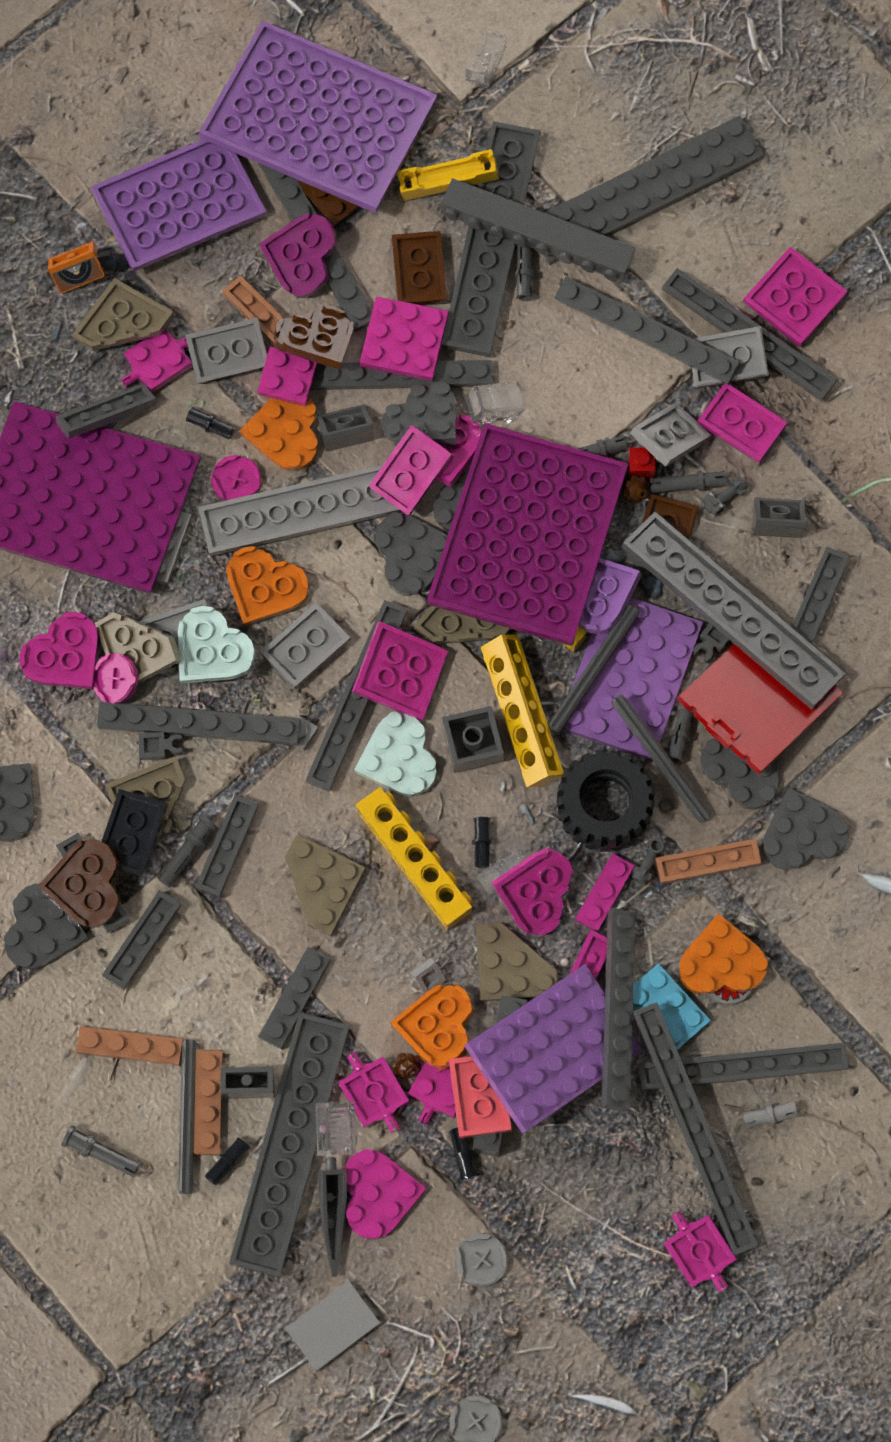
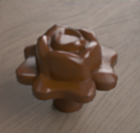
M633 475L631 479L625 481L622 495L626 497L625 500L628 503H639L641 499L647 497V490L650 484L646 482V477Z
M405 1053L398 1054L397 1063L392 1065L394 1076L401 1079L413 1078L422 1066L419 1063L420 1057L418 1055L414 1056L412 1053L408 1055Z

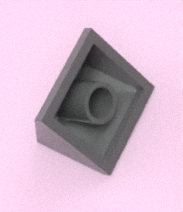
M365 404L317 415L326 452L374 441L373 424Z
M754 497L753 535L803 538L806 528L804 500Z

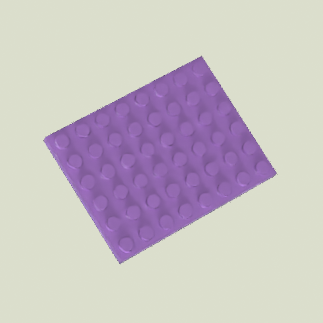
M262 21L201 127L199 138L376 213L433 109L438 95Z

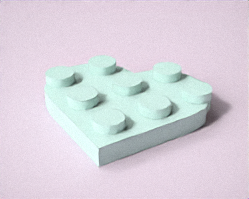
M199 606L192 608L190 613L185 615L183 620L179 622L178 652L182 660L179 662L181 684L230 680L250 673L255 659L254 645L251 639L240 630L228 628L227 621L220 612L212 607Z
M398 712L389 713L376 727L354 772L407 797L427 792L434 784L436 778V761L429 752L423 749L425 744L424 726L414 717Z

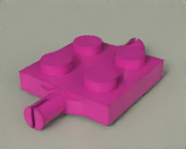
M165 329L161 335L146 338L123 353L125 359L132 367V372L121 378L123 385L127 388L139 380L153 393L193 367L192 362L184 351L188 347L186 337L178 341Z
M353 1052L352 1056L351 1054L348 1055L347 1059L354 1070L348 1077L339 1081L338 1085L363 1128L365 1129L377 1121L384 1120L391 1133L395 1132V1129H400L401 1127L393 1114L397 1109L408 1104L409 1100L384 1057L363 1065L357 1052Z
M425 1062L408 1092L410 1097L420 1101L425 1107L418 1121L428 1125L434 1112L443 1113L455 1119L456 1109L450 1066L445 1070H438L436 1067L430 1066Z
M681 1210L673 1214L671 1217L679 1230L675 1236L663 1244L691 1289L701 1282L708 1280L713 1281L719 1293L727 1289L729 1286H727L720 1273L725 1267L735 1262L736 1258L709 1215L697 1222L688 1224Z

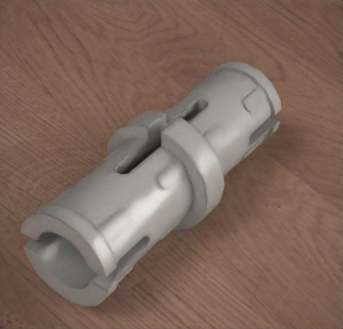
M794 1101L776 1106L768 1104L765 1105L766 1108L743 1112L747 1129L768 1123L771 1126L775 1125L777 1121L798 1118Z

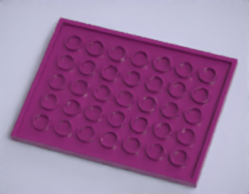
M14 401L0 436V550L152 595L200 464V455L104 427H99L68 439L57 425L56 416L60 414Z
M484 423L427 598V605L573 646L626 475L628 463Z

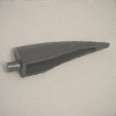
M326 1157V1170L318 1171L320 1215L332 1277H337L347 1199L346 1170H337L336 1157Z

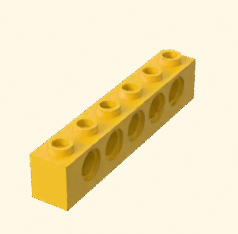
M500 635L481 646L484 661L487 665L526 787H544L562 777L564 771L519 636Z
M379 787L355 804L356 811L446 930H449L472 913L471 904L473 901L465 891L460 892L455 884L458 882L449 870L445 872L440 866L442 860L434 850L430 852L425 846L427 841L419 830L414 832L409 825L412 822L404 811H398L394 805L397 802L389 791L384 792ZM383 812H388L392 815V819L388 822H382L378 816ZM398 832H403L408 837L403 842H397L393 836ZM413 852H419L423 858L419 862H413L409 859V855ZM428 872H434L438 875V879L434 882H428L424 879V875ZM443 892H449L454 898L450 902H443L439 896Z

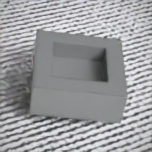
M296 714L294 718H300L301 720L298 747L305 751L318 731V727Z
M432 958L411 972V975L424 994L446 981Z

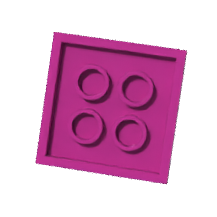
M789 247L745 296L743 303L801 347L847 295V290L792 247Z
M376 296L360 359V367L433 381L448 319V311Z
M379 621L375 627L352 692L422 721L448 650Z

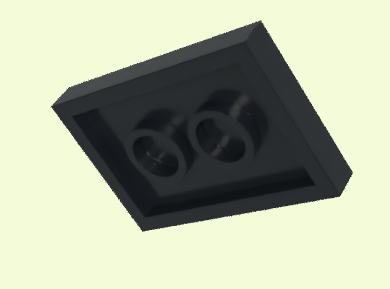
M118 790L102 838V842L111 847L119 861L117 870L145 877L169 806L167 803L125 790Z

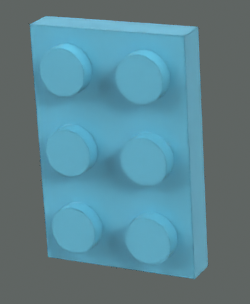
M659 964L633 985V1011L657 1002L677 1051L711 1021Z

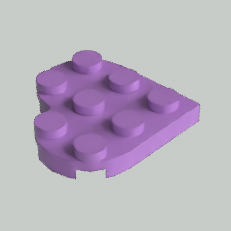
M600 558L579 625L588 633L609 634L621 619L642 576L640 571Z

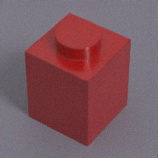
M645 447L629 448V479L633 475L637 477L644 476L646 481L654 478L655 456Z

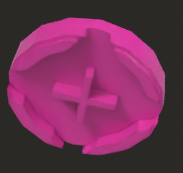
M239 455L225 457L216 464L212 473L211 483L214 493L218 498L226 501L257 494L260 489L261 476L259 468L252 460Z
M120 653L106 654L98 660L94 667L93 688L96 695L102 701L113 704L124 703L132 697L136 691L139 679L136 665L128 656Z

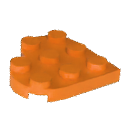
M308 396L306 406L271 398L239 431L240 435L276 466L286 471L288 469L297 470L300 468L303 470L312 464L317 456L318 441L316 435L311 430L315 423L316 407L310 396Z
M254 546L244 547L236 551L226 567L227 579L244 626L292 611L307 599V576L300 567L298 568L294 564H289L287 561L275 562L269 553L256 549Z
M718 913L684 952L679 963V974L681 982L688 990L695 994L716 993L723 987L733 992L752 991L763 981L768 961L756 944Z
M440 984L426 992L393 1019L390 1024L424 1062L436 1067L438 1070H445L450 1066L449 1059L461 1058L468 1052L464 1046L468 1043V1035L464 1026L474 1015L472 1001L467 992L460 986H442Z

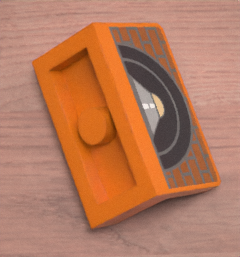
M93 241L48 259V271L60 293H65L102 278L105 275L97 258V248Z

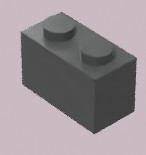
M273 1067L220 1068L222 1099L274 1098Z

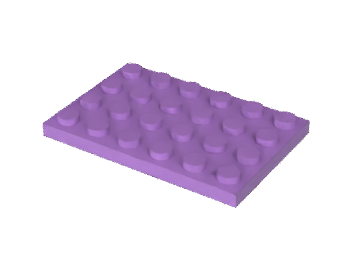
M204 139L91 186V191L133 272L266 216V210L236 153Z
M631 597L628 605L637 608L639 615L562 730L653 762L647 751L613 707L611 701L618 695H624L660 744L703 622ZM591 634L573 686L608 634Z
M583 965L464 1045L522 1134L603 1079L605 993L587 966ZM633 1035L631 1059L642 1052Z

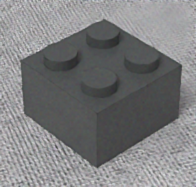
M492 706L442 717V727L454 773L503 762L504 753Z

